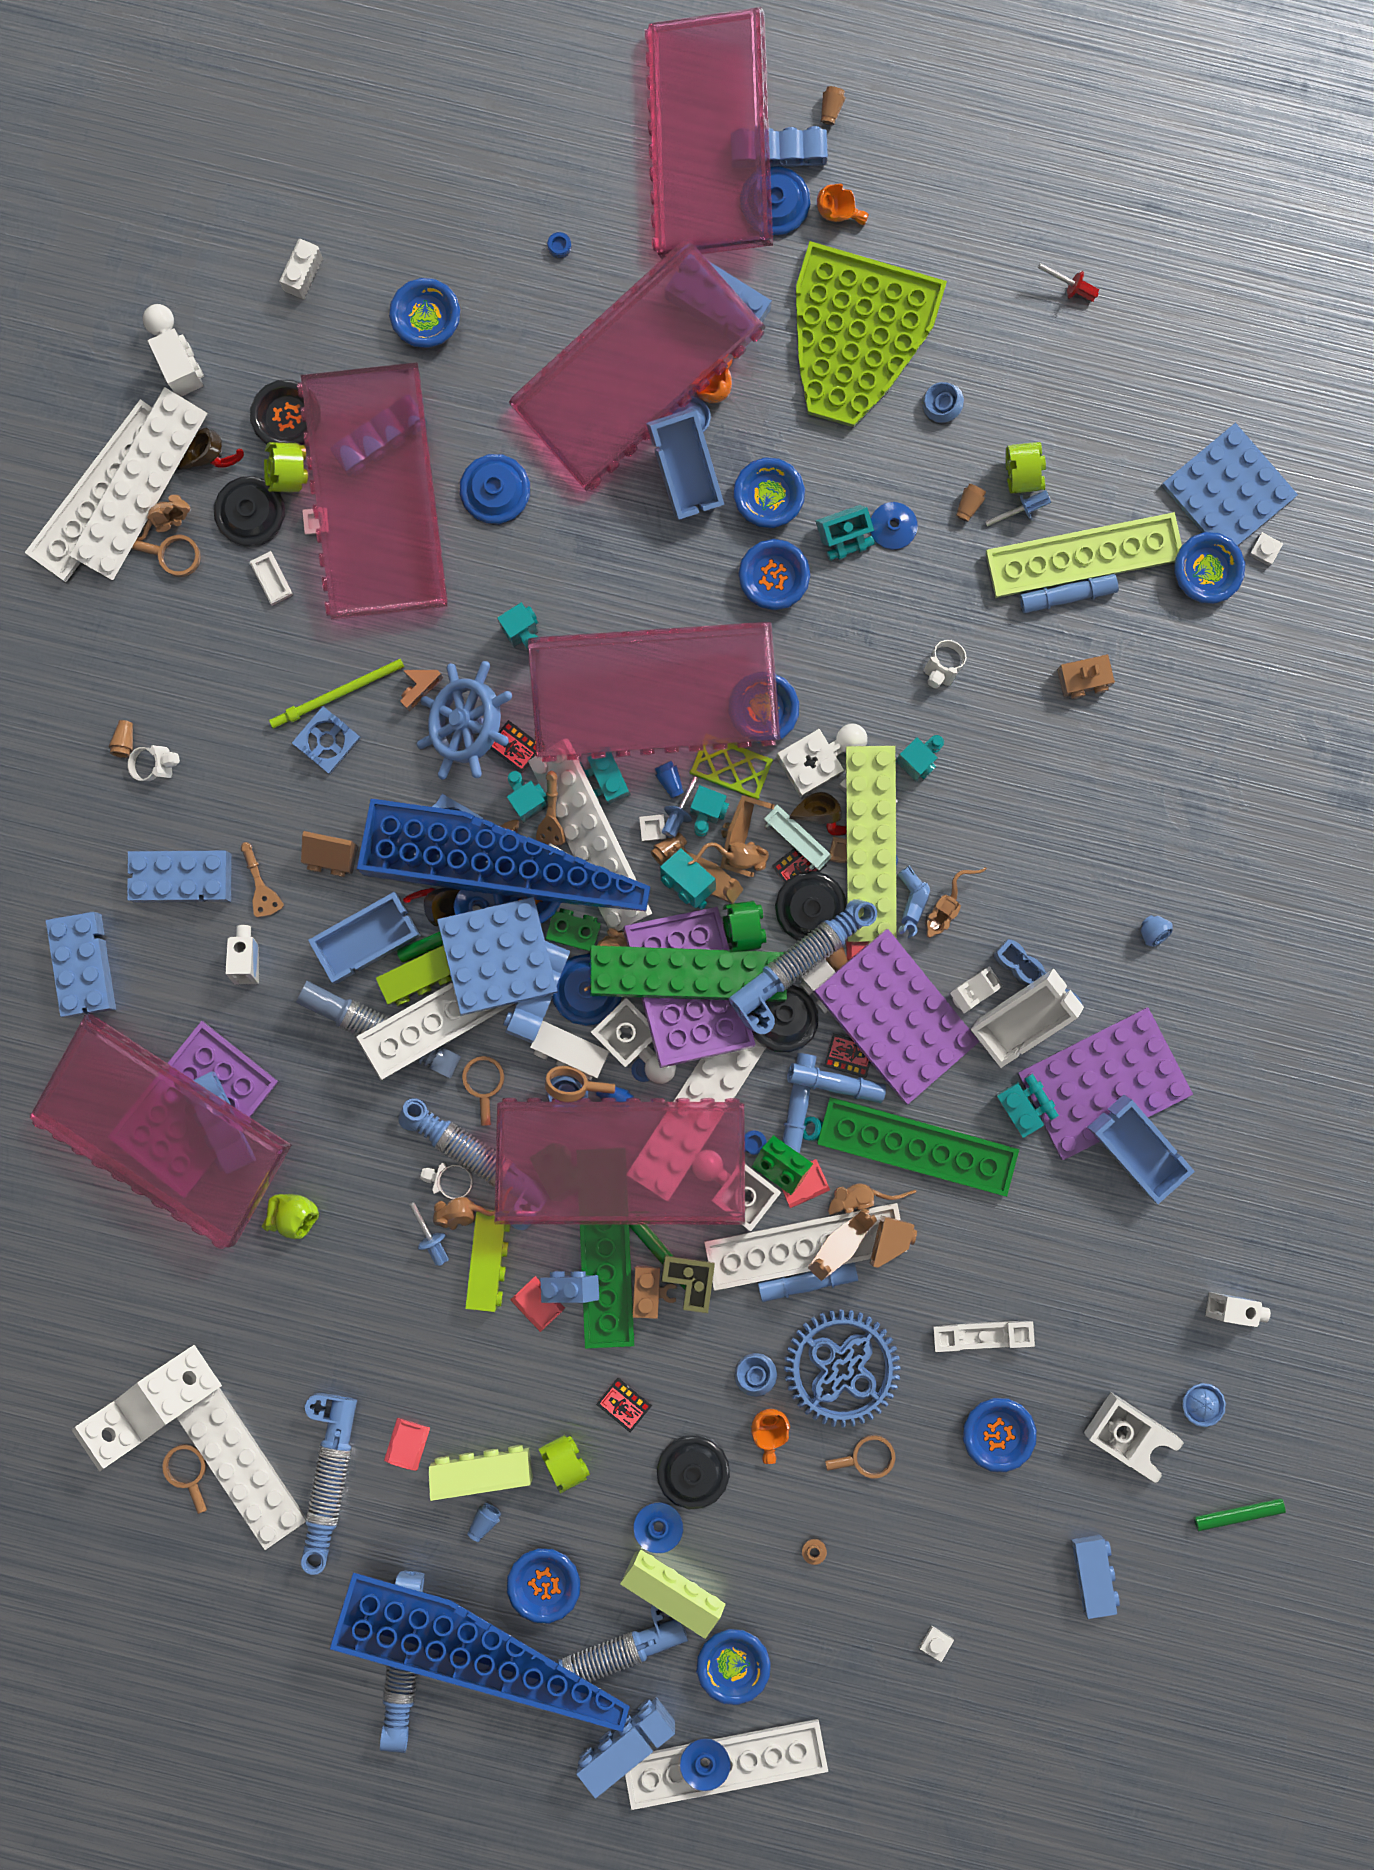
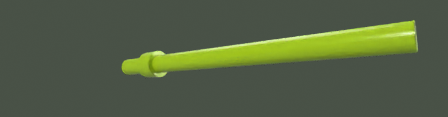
M401 658L298 707L292 706L285 709V713L269 720L272 728L274 729L289 721H297L301 719V715L404 668Z

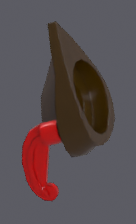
M203 428L194 436L177 469H188L208 463L218 468H226L239 462L244 456V451L237 449L236 454L220 459L222 456V440L220 435L214 430Z
M816 792L807 796L793 810L789 818L810 821L816 824H826L827 832L831 835L840 836L846 834V826L836 825V822L842 818L840 804L837 799L826 792Z
M453 888L423 889L407 895L403 902L409 903L412 899L426 896L424 899L425 915L433 926L439 927L437 919L455 915L454 901L460 890Z

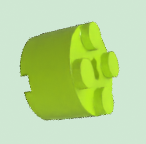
M268 442L265 452H269V458L264 459L265 484L270 486L268 491L300 492L302 484H307L308 472L307 469H304L303 460L306 459L305 445Z
M1041 442L1008 445L1005 451L1006 470H1008L1009 478H1007V484L1010 494L1045 490V477L1042 476V470H1046L1045 456H1042Z
M563 1435L538 1448L560 1494L586 1481V1477L590 1475L582 1458L577 1459L575 1455L579 1453V1450L571 1436L566 1437Z

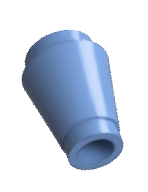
M484 1503L483 1506H480L467 1533L472 1540L479 1542L500 1521V1511L489 1503Z

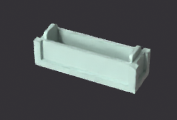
M776 805L774 810L764 818L767 822L765 827L769 829L772 826L811 863L809 867L811 870L816 867L820 871L832 858V855L795 820L789 819L790 816L781 807Z

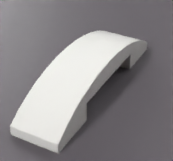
M1033 1321L983 1322L934 1327L935 1352L1000 1347H1035Z

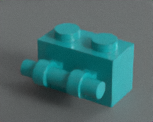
M858 505L815 520L822 544L829 547L835 545V549L827 551L829 561L836 558L839 560L846 558L847 554L856 551L860 553L866 551L867 547L875 545L872 536L867 538L863 536V534L874 531L868 507ZM855 538V542L844 545V541Z
M521 602L497 617L502 631L513 647L523 642L530 653L535 654L540 651V640L535 635L538 632L536 627L538 624L537 616L530 606L525 608Z
M934 735L924 744L916 737L899 754L896 763L915 782L920 777L924 780L937 767L934 764L938 758L935 753H938L943 747L944 739L940 735Z
M609 747L587 757L591 768L585 770L580 762L589 783V778L594 775L596 776L600 788L593 789L597 799L604 795L608 804H612L631 795Z
M513 771L509 773L508 782L514 792L508 795L507 798L524 823L547 808L545 802L547 795L539 783L534 785L532 781H529L524 785V780L519 772Z
M699 785L690 807V814L697 816L694 832L698 837H704L708 834L709 824L707 821L717 824L719 819L724 820L729 808V803L726 802V795Z
M680 848L660 866V879L667 888H673L685 904L690 903L694 908L698 907L702 910L707 905L705 899L716 890V879L697 862L688 865V862L692 861L693 858Z
M1033 1073L1024 1078L1029 1085L1028 1088L1023 1090L1017 1081L997 1093L998 1099L1023 1138L1044 1126V1122L1040 1117L1043 1113L1046 1112L1050 1120L1059 1116L1054 1108L1056 1105L1053 1100L1048 1099L1042 1089L1044 1087L1041 1081H1037ZM1032 1094L1036 1096L1041 1104L1036 1109L1028 1098Z

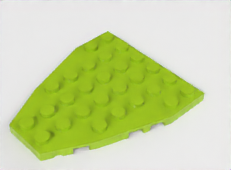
M809 241L796 284L798 364L807 413L854 428L890 390L932 331L947 281Z

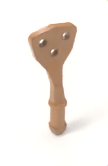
M549 771L546 774L548 808L545 818L538 825L536 839L545 844L562 845L566 839L563 828L556 819L557 774L554 771Z
M244 842L241 845V852H243L248 865L247 868L250 869L254 877L256 887L252 900L254 915L256 917L271 915L282 909L284 904L277 893L264 884L258 869L259 863L255 859L252 846ZM263 896L267 897L266 901L262 900ZM273 902H277L278 905L274 907ZM259 907L263 908L262 912L258 911Z

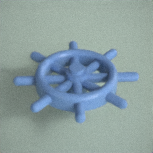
M488 661L481 663L475 680L459 679L456 666L451 663L446 668L450 683L439 692L435 700L427 696H423L420 700L422 705L431 710L428 719L429 735L419 740L417 747L422 750L433 744L436 751L444 757L438 772V777L441 780L447 778L453 761L469 763L472 776L480 778L482 772L478 759L486 754L494 742L502 746L509 743L508 737L498 733L501 721L500 705L511 700L512 693L505 691L496 696L493 690L484 684L490 669ZM470 691L465 703L462 693ZM480 697L482 705L474 709L477 699ZM453 701L456 706L454 710L449 708ZM446 717L449 718V724L445 725ZM454 732L449 744L446 736ZM479 733V736L474 742L472 734ZM463 738L466 749L458 751Z

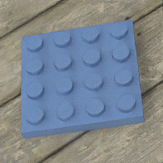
M1236 422L1161 485L1202 533H1221L1232 539L1237 546L1298 495Z
M534 897L437 919L460 1016L558 992Z

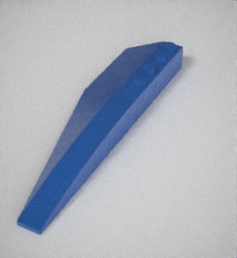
M372 798L370 799L357 870L363 876L517 898L527 899L534 897V900L636 911H647L651 888L646 884L611 872L604 867L596 866L584 859L569 855L562 850L530 837L517 834L515 831L505 829L465 811Z
M354 1572L352 1574L330 1644L331 1650L623 1732L630 1708L629 1705L455 1602Z

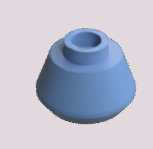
M1151 915L1141 924L1143 926L1141 933L1147 946L1155 947L1161 944L1173 931V924L1160 916L1154 917Z

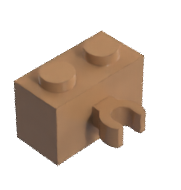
M1108 654L1062 664L1057 669L1063 696H1071V699L1086 696L1085 692L1093 690L1095 694L1109 691V687L1115 683Z
M636 1265L633 1304L634 1318L658 1319L659 1298H663L668 1303L676 1302V1298H670L666 1294L668 1289H677L676 1284L669 1283L664 1287H659L660 1267Z

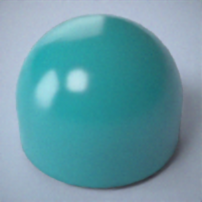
M810 1116L805 1118L804 1126L807 1127L808 1124L814 1123L815 1131L812 1135H808L806 1129H804L803 1139L816 1142L819 1139L823 1122L816 1117Z

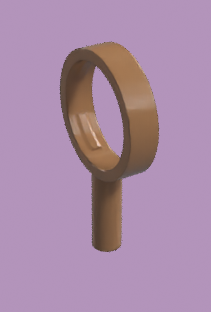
M184 535L170 536L160 546L138 540L132 546L134 550L158 555L161 567L168 574L175 577H185L192 574L198 568L201 560L200 550L196 543ZM175 541H186L192 545L195 551L193 564L184 571L170 570L164 562L166 548Z
M480 1056L467 1063L463 1070L462 1079L466 1090L473 1096L480 1098L481 1126L491 1125L489 1097L500 1091L504 1084L505 1075L498 1061L491 1057ZM480 1060H488L500 1072L498 1086L488 1094H479L467 1082V1073L470 1067Z
M558 1066L552 1068L547 1073L545 1089L554 1099L563 1102H574L584 1097L586 1091L614 1094L615 1084L591 1082L587 1080L583 1072L574 1067ZM557 1076H570L578 1080L582 1088L575 1092H564L556 1089L550 1080Z
M867 1435L856 1443L853 1449V1456L825 1461L826 1469L829 1471L855 1465L857 1470L865 1477L881 1478L887 1475L893 1468L895 1452L886 1438L880 1435ZM869 1440L883 1442L889 1447L891 1453L888 1466L878 1473L865 1471L859 1466L857 1461L859 1448Z
M191 1444L178 1445L165 1456L163 1473L167 1481L173 1486L188 1488L196 1511L199 1514L207 1510L197 1485L206 1472L207 1462L196 1446ZM187 1449L193 1451L199 1457L201 1471L194 1481L188 1483L179 1482L170 1474L169 1460L175 1451Z

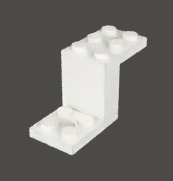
M193 1345L137 1382L115 1401L74 1427L72 1432L100 1472L222 1385L195 1345ZM183 1374L191 1376L192 1385H187L183 1381ZM102 1430H107L111 1433V1442H107L102 1438Z

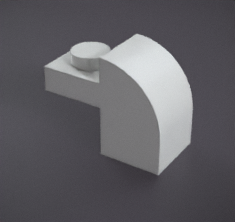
M989 966L958 986L950 994L953 997L954 1004L963 1013H966L998 991L1003 985Z

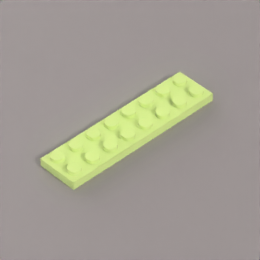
M1175 512L987 549L985 553L995 598L1085 581L1088 578L1092 579L1110 574H1120L1175 563V558L1182 543Z
M846 746L847 904L854 899H860L872 903L877 909L875 922L869 926H863L859 930L857 929V932L852 933L850 937L847 936L848 942L872 941L885 929H889L897 939L895 746ZM863 907L858 912L859 918L864 914Z

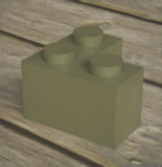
M665 1255L661 1280L663 1282L685 1285L683 1310L708 1313L715 1263Z

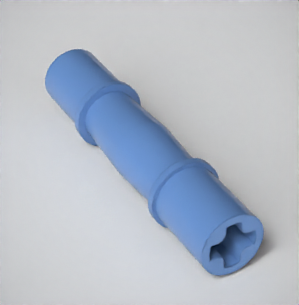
M1110 574L1092 579L1088 578L1087 581L1065 584L1048 590L1043 588V590L1020 594L1021 609L1023 613L1050 609L1051 606L1073 603L1087 598L1095 599L1096 597L1118 593V581L1115 574Z
M797 1053L796 1064L815 1068L817 1056ZM793 1084L782 1141L800 1153L804 1129H806L804 1122L809 1104L810 1087Z
M794 1063L790 1065L787 1081L789 1083L810 1087L811 1089L819 1088L833 1093L850 1095L854 1099H863L882 1103L886 1094L885 1084L864 1080L861 1077L855 1079L838 1073L820 1071L817 1067L812 1068Z
M853 1262L840 1266L822 1281L810 1271L787 1278L782 1277L760 1282L758 1286L761 1300L766 1302L784 1297L789 1298V1295L811 1292L828 1286L834 1288L838 1285L858 1281L855 1263Z

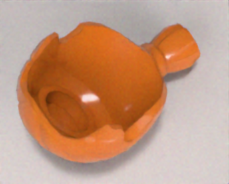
M843 184L827 185L818 193L817 208L821 216L826 220L840 222L852 218L860 225L866 224L869 214L855 207L853 192L843 189Z
M722 355L717 367L704 370L700 373V380H695L696 394L702 401L715 404L728 397L732 387L731 374L728 369L732 364V357Z
M771 1408L759 1412L754 1417L751 1426L754 1443L758 1448L764 1449L762 1457L764 1464H775V1449L784 1445L789 1439L790 1424L786 1415L781 1411Z

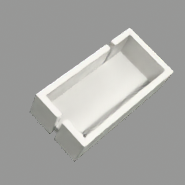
M1052 969L978 1018L971 1031L1000 1068L1016 1059L1020 1053H1025L1076 1020L1084 1007L1071 990L1065 991L1067 985L1058 973Z

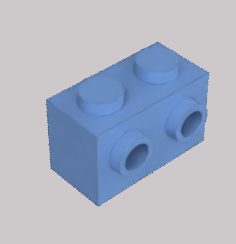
M565 1271L550 1272L549 1277L540 1278L541 1303H585L599 1300L598 1275H586V1271H572L571 1275H565Z

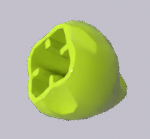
M294 1194L273 1195L268 1200L266 1219L261 1227L267 1232L269 1230L272 1232L278 1230V1233L285 1238L301 1239L308 1234L318 1219L319 1211L316 1205L306 1197Z

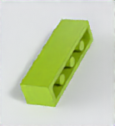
M443 946L376 977L387 1004L396 1003L397 1007L411 1001L409 997L416 993L418 996H422L432 991L431 986L437 983L442 986L452 981Z
M476 1211L465 1309L495 1312L497 1306H502L503 1292L499 1291L500 1281H505L506 1267H502V1259L507 1257L509 1242H504L505 1232H510L511 1228L509 1217H507L508 1212L500 1211L493 1216H486Z

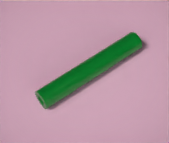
M440 931L398 949L397 954L402 963L443 946Z
M639 1215L629 1223L631 1230L662 1265L664 1264L665 1255L674 1256ZM679 1284L685 1290V1285Z
M1282 1498L1196 1516L1194 1517V1522L1199 1532L1286 1513Z

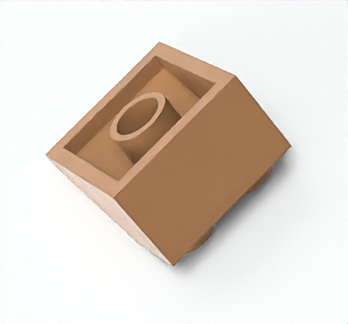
M303 831L301 863L307 865V870L321 872L323 868L331 870V875L345 877L346 873H353L358 846L350 840Z
M881 1215L869 1263L873 1267L879 1268L907 1251L910 1244L914 1245L917 1236L914 1224Z

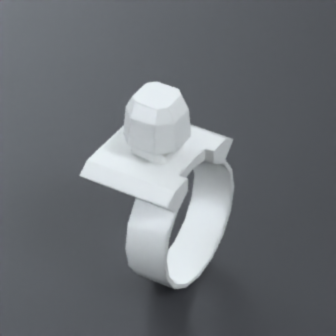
M944 640L935 646L923 670L929 676V686L938 688L941 684L946 686L952 684L967 658L966 652L960 644L952 640ZM940 647L954 649L960 655L962 665L956 668L943 667L936 657V649Z
M152 745L151 748L138 747L129 756L128 770L130 775L138 781H152L156 777L171 778L172 767L180 762L179 755L170 752L167 747ZM146 749L154 755L156 762L152 773L147 778L142 779L137 774L135 764L137 756Z
M444 1162L439 1165L437 1172L432 1168H423L420 1179L427 1183L435 1182L433 1186L434 1194L441 1191L444 1196L450 1199L457 1197L446 1195L440 1185V1178L449 1167H461L470 1176V1188L461 1197H465L473 1186L471 1173L461 1165L447 1167Z

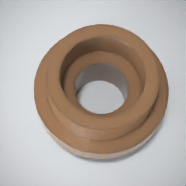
M810 1539L803 1545L802 1556L807 1563L817 1565L826 1558L827 1549L822 1541ZM813 1548H817L819 1550V1554L817 1556H811L810 1550Z

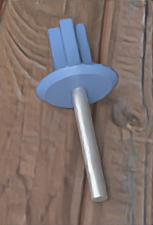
M1047 490L1027 499H1024L1020 493L1023 505L986 521L987 527L1024 510L1028 518L1032 520L1030 512L1052 503Z
M693 776L679 807L666 806L664 808L669 818L662 830V834L667 835L668 838H675L682 822L689 823L692 821L691 816L684 810V807L698 780L697 777Z
M414 1202L410 1203L409 1205L426 1236L420 1242L418 1249H427L435 1265H443L444 1262L449 1260L440 1243L445 1237V1233L431 1235Z

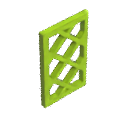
M705 734L689 773L759 800L760 792L773 759ZM708 740L719 744L722 750L709 755L706 750ZM735 750L743 753L745 759L732 764L727 751ZM724 753L729 766L716 771L711 758ZM758 759L766 762L765 769L756 773L751 760ZM707 760L712 773L706 775L696 771L699 763ZM747 762L752 775L739 780L734 768ZM731 769L736 782L729 784L721 781L718 775ZM755 779L757 789L755 793L743 789L741 784Z

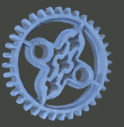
M843 1309L839 1310V1317H835L834 1311L830 1310L829 1319H826L824 1313H820L821 1322L818 1323L816 1318L812 1317L811 1321L814 1326L810 1328L807 1323H804L803 1326L807 1330L805 1334L801 1330L796 1331L801 1339L798 1341L796 1338H792L791 1342L797 1346L796 1348H787V1351L792 1353L793 1357L786 1356L785 1361L792 1363V1366H785L784 1371L792 1372V1375L785 1376V1380L794 1382L787 1388L789 1391L797 1390L792 1395V1399L796 1400L801 1397L797 1404L798 1407L801 1408L804 1405H808L804 1411L806 1415L810 1414L812 1410L815 1411L812 1417L813 1420H817L822 1415V1424H826L828 1418H831L832 1427L836 1426L837 1420H840L841 1427H845L846 1420H850V1424L853 1427L855 1426L854 1418H859L860 1423L864 1424L863 1415L867 1414L868 1418L872 1420L874 1417L870 1411L875 1409L880 1414L882 1411L878 1405L881 1403L885 1407L888 1406V1403L884 1400L885 1396L893 1399L894 1395L888 1390L889 1388L893 1390L898 1388L891 1381L892 1379L900 1380L899 1375L893 1374V1371L901 1369L900 1365H893V1362L900 1360L898 1355L891 1356V1353L897 1350L896 1346H887L893 1339L891 1337L883 1339L882 1337L887 1333L886 1329L877 1332L880 1324L876 1322L871 1327L872 1318L870 1316L863 1322V1314L861 1312L854 1319V1312L852 1310H849L848 1317H844ZM835 1325H850L865 1331L864 1335L854 1334L849 1336L841 1346H838L828 1338L812 1339L819 1331ZM871 1338H874L878 1343L885 1361V1376L878 1392L875 1391V1377L864 1367L872 1355ZM863 1343L861 1346L863 1352L861 1354L859 1352L853 1354L854 1349L852 1346L854 1344L859 1346ZM806 1345H809L808 1355L810 1360L821 1370L812 1383L814 1398H810L805 1391L799 1373L800 1358ZM821 1346H826L830 1350V1354L824 1359H820L816 1355L817 1349ZM837 1352L838 1354L844 1355L842 1358L840 1356L835 1357V1353ZM831 1363L830 1367L832 1368V1370L828 1374V1369L825 1365ZM839 1363L841 1365L847 1363L846 1368L848 1371L846 1373L841 1371L837 1374L839 1371L837 1365ZM855 1363H856V1367H857L858 1370H859V1371H857V1372H854V1369H853V1366H854ZM849 1379V1384H847L846 1382H841V1380ZM857 1379H867L868 1385L864 1390L855 1388ZM832 1382L830 1385L832 1391L821 1393L823 1391L821 1384ZM844 1390L857 1399L872 1397L869 1403L852 1411H833L819 1405V1402L829 1403L836 1400Z

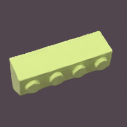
M523 1445L508 1447V1451L498 1452V1449L483 1451L484 1455L474 1456V1453H464L459 1455V1459L450 1460L449 1456L435 1458V1462L429 1466L430 1501L531 1485L533 1471L529 1448L523 1449Z
M642 1550L635 1552L620 1585L705 1639L719 1621L725 1607V1603L716 1596L709 1594L694 1582L684 1578L674 1569L667 1567Z

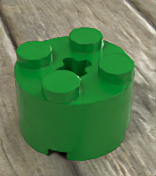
M754 901L725 904L723 906V910H727V915L723 916V927L727 942L731 943L733 947L729 948V950H732V952L757 950L761 948L763 943L767 942L765 929H761L760 919H763L761 904L756 905Z

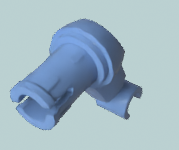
M910 865L897 874L910 891L901 921L903 925L898 929V932L903 934L907 928L909 931L908 939L917 933L916 925L922 916L930 893L928 883L922 882Z

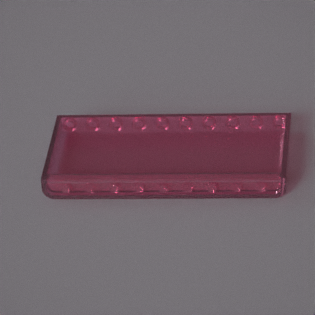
M762 7L649 23L648 29H645V39L647 44H649V52H646V63L650 67V75H647L646 80L651 97L647 99L649 113H651V121H648V130L650 136H652V144H649V155L653 159V167H650V179L654 190L650 192L651 203L654 205V213L651 214L652 227L655 228V236L652 237L653 250L657 251L661 259L687 256L690 250L700 255L773 246L765 14Z
M687 238L671 250L510 399L509 404L585 491L589 488L593 490L602 482L601 477L607 472L609 474L614 472L619 467V461L623 457H630L638 449L637 445L643 439L645 441L650 439L646 423L672 415L679 407L684 408L692 400L691 396L697 390L701 392L710 384V378L715 374L717 376L727 369V363L732 358L738 359L746 351L745 347L751 341L757 342L764 335L765 332L763 330L766 327Z
M418 362L301 375V382L297 383L299 397L304 398L305 407H300L302 422H307L308 431H304L305 446H310L311 455L307 456V465L309 471L313 470L314 480H310V489L312 495L316 494L317 504H313L314 518L319 519L320 528L316 529L317 542L322 543L323 553H319L321 568L325 567L326 577H322L324 592L328 591L329 601H325L327 616H331L332 620L448 607Z
M771 622L529 638L527 640L536 757L542 758V762H555L557 757L567 756V760H581V755L590 754L591 759L606 758V753H616V757L631 756L630 752L640 751V755L655 754V750L664 749L665 753H678L679 748L688 747L689 752L703 751V746H713V750L728 749L729 744H737V748L752 747V743L761 742L763 747L775 746L776 741L781 740Z
M92 1014L83 1017L30 1115L34 1126L47 1130L55 1140L65 1142L72 1147L73 1152L86 1156L92 1160L91 1163L94 1166L107 1170L115 1180L125 1182L131 1186L133 1192L145 1195L151 1199V1203L154 1206L166 1209L172 1213L171 1216L175 1220L187 1223L191 1226L193 1232L205 1235L212 1240L211 1242L214 1246L221 1249L236 1245L292 1146Z
M503 1098L502 1102L497 1103L494 1223L745 1225V1104L740 1103V1099L727 1098L725 1102H715L713 1098H702L700 1102H690L688 1098H677L675 1102H665L663 1098H652L651 1102H641L639 1098H627L626 1102H616L614 1098H603L601 1102H591L590 1098H580L576 1102H563L554 1098L552 1102H542L540 1098H528L527 1102H517L516 1098Z

